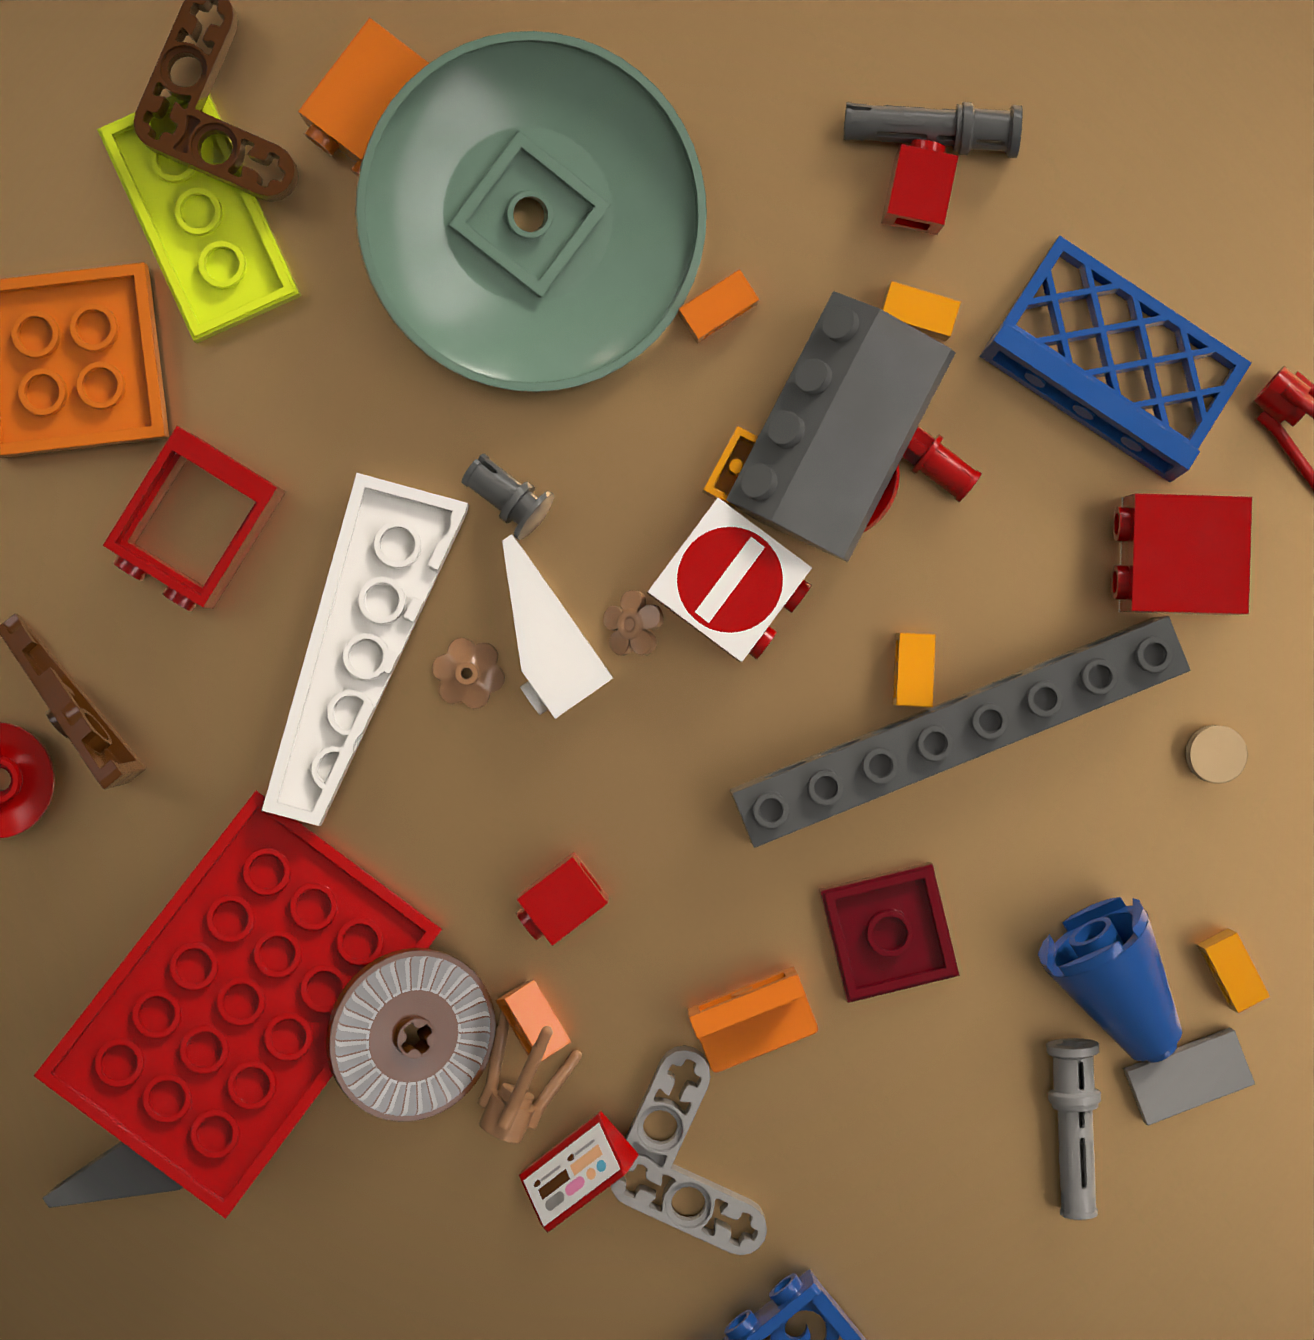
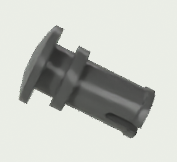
M485 453L481 454L478 460L475 459L462 478V484L466 487L469 486L501 511L500 519L505 523L514 521L517 524L513 535L518 540L524 539L541 524L550 510L555 497L550 491H546L538 497L534 494L535 487L528 481L521 484L491 461Z

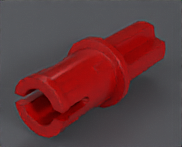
M918 426L902 457L913 465L910 470L911 472L916 474L918 471H921L954 496L956 501L960 502L973 488L982 473L974 470L941 443L943 437L940 434L934 438Z

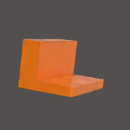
M794 966L688 1008V1016L696 1037L700 1040L711 1070L715 1073L813 1035L818 1031V1025Z

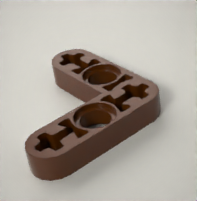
M185 0L135 112V132L146 147L159 155L262 200L271 202L283 200L291 195L297 186L299 177L297 165L289 153L277 144L202 112L236 34L238 26L237 13L229 0ZM213 5H216L217 12L223 19V22L220 26L210 24L202 40L208 48H213L211 53L207 55L195 44L183 41L186 36H190L197 43L202 32V24L196 18V14L199 10L209 12ZM183 57L195 58L200 61L202 66L200 79L189 87L177 86L171 80L170 73L173 64ZM166 89L177 99L188 101L189 104L184 109L175 102L170 113V120L177 128L173 134L163 132L159 140L155 139L156 132L149 123L153 117L163 119L166 115L170 103L164 96H160L162 90ZM212 134L226 135L231 139L233 146L228 160L217 165L205 162L201 155V147L204 140ZM246 145L253 147L248 152L251 160L264 166H269L274 158L279 159L278 167L285 174L281 182L272 179L268 186L264 187L262 186V177L255 170L242 165ZM242 165V174H241V176H240V177L235 176L234 174L238 171V169H239L240 166Z

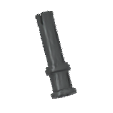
M846 102L844 140H873L911 144L912 140L922 139L938 142L944 146H952L953 151H957L959 155H968L970 150L973 149L1005 151L1008 158H1017L1021 142L1023 110L1022 105H1012L1009 110L974 108L972 102L957 104L956 109L880 106Z

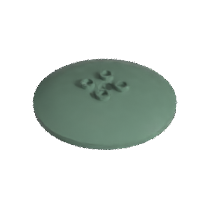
M520 31L486 36L448 51L421 69L401 88L379 118L367 143L356 187L355 216L360 252L370 283L380 303L393 322L412 343L445 368L465 378L503 389L539 392L566 389L600 379L628 364L659 338L677 315L678 309L684 304L694 283L705 242L707 209L702 170L690 136L673 106L646 76L621 57L585 40L558 33ZM524 197L533 198L538 201L544 211L543 223L533 232L520 229L514 221V207Z

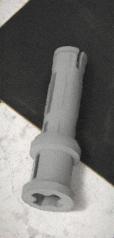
M1081 1038L1057 1039L1049 1041L1046 1047L1047 1053L1053 1056L1054 1089L1048 1092V1100L1052 1104V1108L1058 1110L1061 1187L1060 1215L1073 1220L1092 1219L1098 1215V1209L1096 1208L1093 1110L1097 1109L1098 1103L1101 1102V1092L1095 1088L1094 1056L1099 1053V1043L1094 1040Z

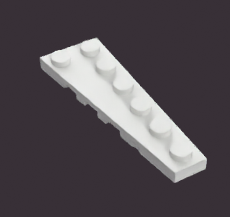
M356 473L262 811L317 826L322 825L466 517L469 507L468 503Z

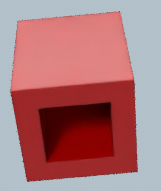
M912 140L911 146L901 144L894 158L881 224L938 235L945 225L959 156L945 153L946 146L930 140Z
M573 852L519 893L517 901L523 908L517 911L516 915L535 940L544 935L553 946L608 904L609 897Z

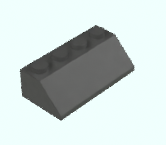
M833 291L726 500L758 522L848 562L939 387L955 352L882 309Z

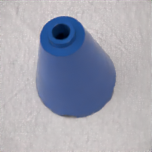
M1121 897L1110 898L1092 904L1071 915L1062 922L1067 932L1056 942H1054L1049 934L1041 945L1038 956L1045 971L1132 1059L1137 1061L1147 1060L1150 1063H1155L1171 1056L1177 1049V1043L1183 1031L1151 922L1140 900L1133 898V906H1126Z

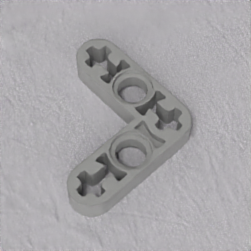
M686 1045L674 1047L667 1051L660 1060L625 1136V1139L639 1154L629 1171L633 1172L637 1164L646 1167V1178L659 1186L662 1184V1176L664 1174L672 1177L664 1188L662 1204L657 1205L652 1202L656 1198V1190L646 1185L639 1184L635 1192L626 1189L625 1176L612 1184L611 1190L615 1197L623 1204L722 1250L736 1255L751 1254L759 1249L765 1241L767 1233L765 1216L760 1206L741 1194L673 1164L708 1089L711 1078L708 1061L702 1052ZM689 1059L694 1061V1073L700 1078L696 1083L687 1080L679 1094V1101L689 1102L687 1109L683 1110L671 1099L655 1097L658 1089H661L666 1095H670L675 1084V1075L669 1071L672 1064L682 1066L685 1060ZM654 1111H667L673 1115L677 1122L675 1133L667 1140H653L644 1131V1120ZM684 1187H693L699 1190L705 1198V1204L700 1213L695 1216L685 1217L675 1212L671 1202L676 1191ZM715 1199L724 1201L720 1206L721 1214L731 1219L738 1220L743 1212L750 1214V1225L755 1229L753 1234L743 1232L739 1239L732 1238L730 1225L717 1218L714 1220L713 1229L705 1227L713 1215Z

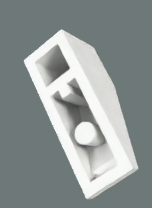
M511 534L502 540L521 671L528 680L520 688L539 715L549 709L556 719L609 682L613 677L526 552Z

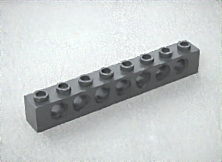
M1153 617L731 788L730 792L754 848L1191 670L1170 617Z

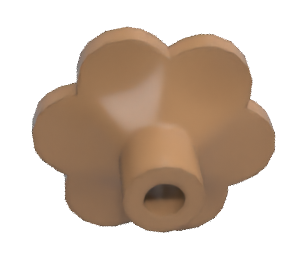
M457 638L450 643L447 654L437 657L433 663V674L441 681L439 693L444 701L450 704L463 702L472 709L481 708L486 705L490 693L499 690L505 682L503 670L496 665L498 652L495 647L489 643L475 645L467 638ZM465 668H469L472 671V676L469 679L464 678L462 675Z

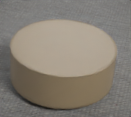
M1210 725L1197 730L1191 736L1186 746L1185 755L1188 767L1198 778L1212 783H1226L1241 774L1247 763L1248 751L1245 741L1235 730L1225 726Z

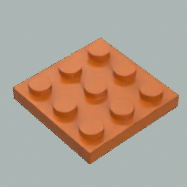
M141 262L0 279V458L169 438L149 266L146 263Z

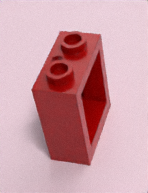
M176 426L103 546L117 554L113 564L125 573L140 581H143L147 574L167 585L162 595L182 608L193 612L198 604L202 608L214 609L286 491L191 432ZM187 460L255 501V504L204 586L135 544Z

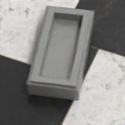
M1230 1027L1177 1047L1171 1056L1162 1061L1150 1063L1146 1060L1123 1068L1143 1122L1146 1125L1154 1124L1255 1085L1236 1032Z

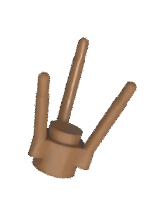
M500 1010L486 1084L478 1101V1105L485 1108L479 1125L484 1131L498 1139L511 1143H520L527 1127L536 1129L543 1111L570 1076L572 1070L580 1061L582 1053L579 1050L571 1052L532 1104L534 1095L527 1090L553 1034L550 1026H544L532 1047L516 1085L503 1083L500 1090H498L509 1031V1023Z

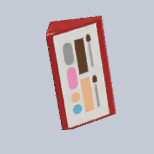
M600 1111L519 1174V1177L540 1224L548 1233L622 1178L629 1171L639 1154L603 1112Z

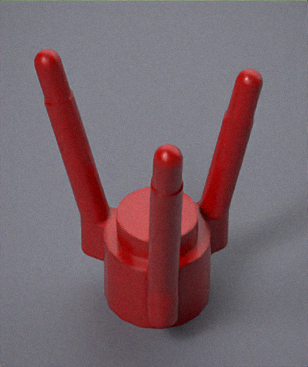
M1283 366L1253 400L1255 404L1263 409L1256 420L1272 433L1301 476L1314 491V470L1281 424L1285 420L1293 427L1305 414L1314 419V384L1299 371L1294 374L1287 367Z

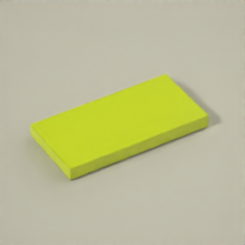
M209 94L202 112L222 120ZM173 95L166 98L170 103L166 115L163 119L153 117L149 123L156 132L155 139L159 140L163 132L171 134L175 132L177 126L170 120L172 108L175 102H177L182 108L186 109L189 104L188 101L179 100ZM135 112L97 129L194 342H202L302 296L257 197L153 152L146 147L135 132ZM223 134L210 135L202 143L201 155L203 160L213 165L222 164L228 160L232 153V141ZM242 165L240 166V168L238 169V171L234 174L235 176H237V177H240V176H241V174H242Z

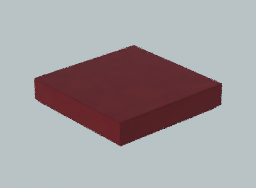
M931 862L819 889L847 1003L960 976L934 867Z

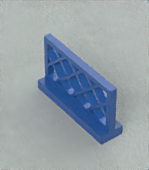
M1062 236L1055 240L1002 324L980 354L981 358L1170 483L1190 469L1200 453L1198 448L1251 365L1250 361ZM1059 257L1079 269L1084 289L1056 294L1051 269ZM1094 280H1096L1102 285L1095 287ZM1043 285L1045 296L1033 298L1040 286ZM1115 293L1127 301L1131 321L1104 325L1098 296ZM1086 299L1093 328L1066 333L1059 303ZM1048 306L1054 335L1035 338L1016 325L1026 309ZM1142 312H1144L1150 317L1143 319ZM1163 325L1174 332L1179 353L1153 357L1146 328ZM1134 330L1141 360L1114 365L1107 335ZM1096 338L1102 367L1084 370L1073 363L1068 342ZM1190 344H1192L1193 346H1195V347L1198 348V349H1197V350H1191ZM1057 345L1058 352L1049 346ZM1212 357L1230 369V372L1221 386L1201 389L1194 360ZM1182 362L1189 392L1162 397L1155 367ZM1143 369L1150 399L1132 402L1121 395L1116 374ZM1105 376L1106 384L1097 378ZM1213 397L1206 409L1203 399ZM1191 401L1197 425L1188 438L1169 426L1165 406ZM1153 408L1154 416L1145 410Z

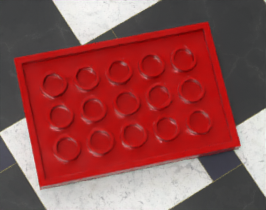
M257 790L34 1074L35 1078L225 1219L333 1076L326 1052L327 1027L334 1004L347 983L363 967L383 955L402 949L429 948L442 930L297 820L262 811L265 796Z

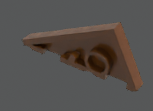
M13 614L0 625V635L48 706L49 710L46 711V716L64 737L70 739L101 787L105 790L128 784L146 769L145 766L18 614Z

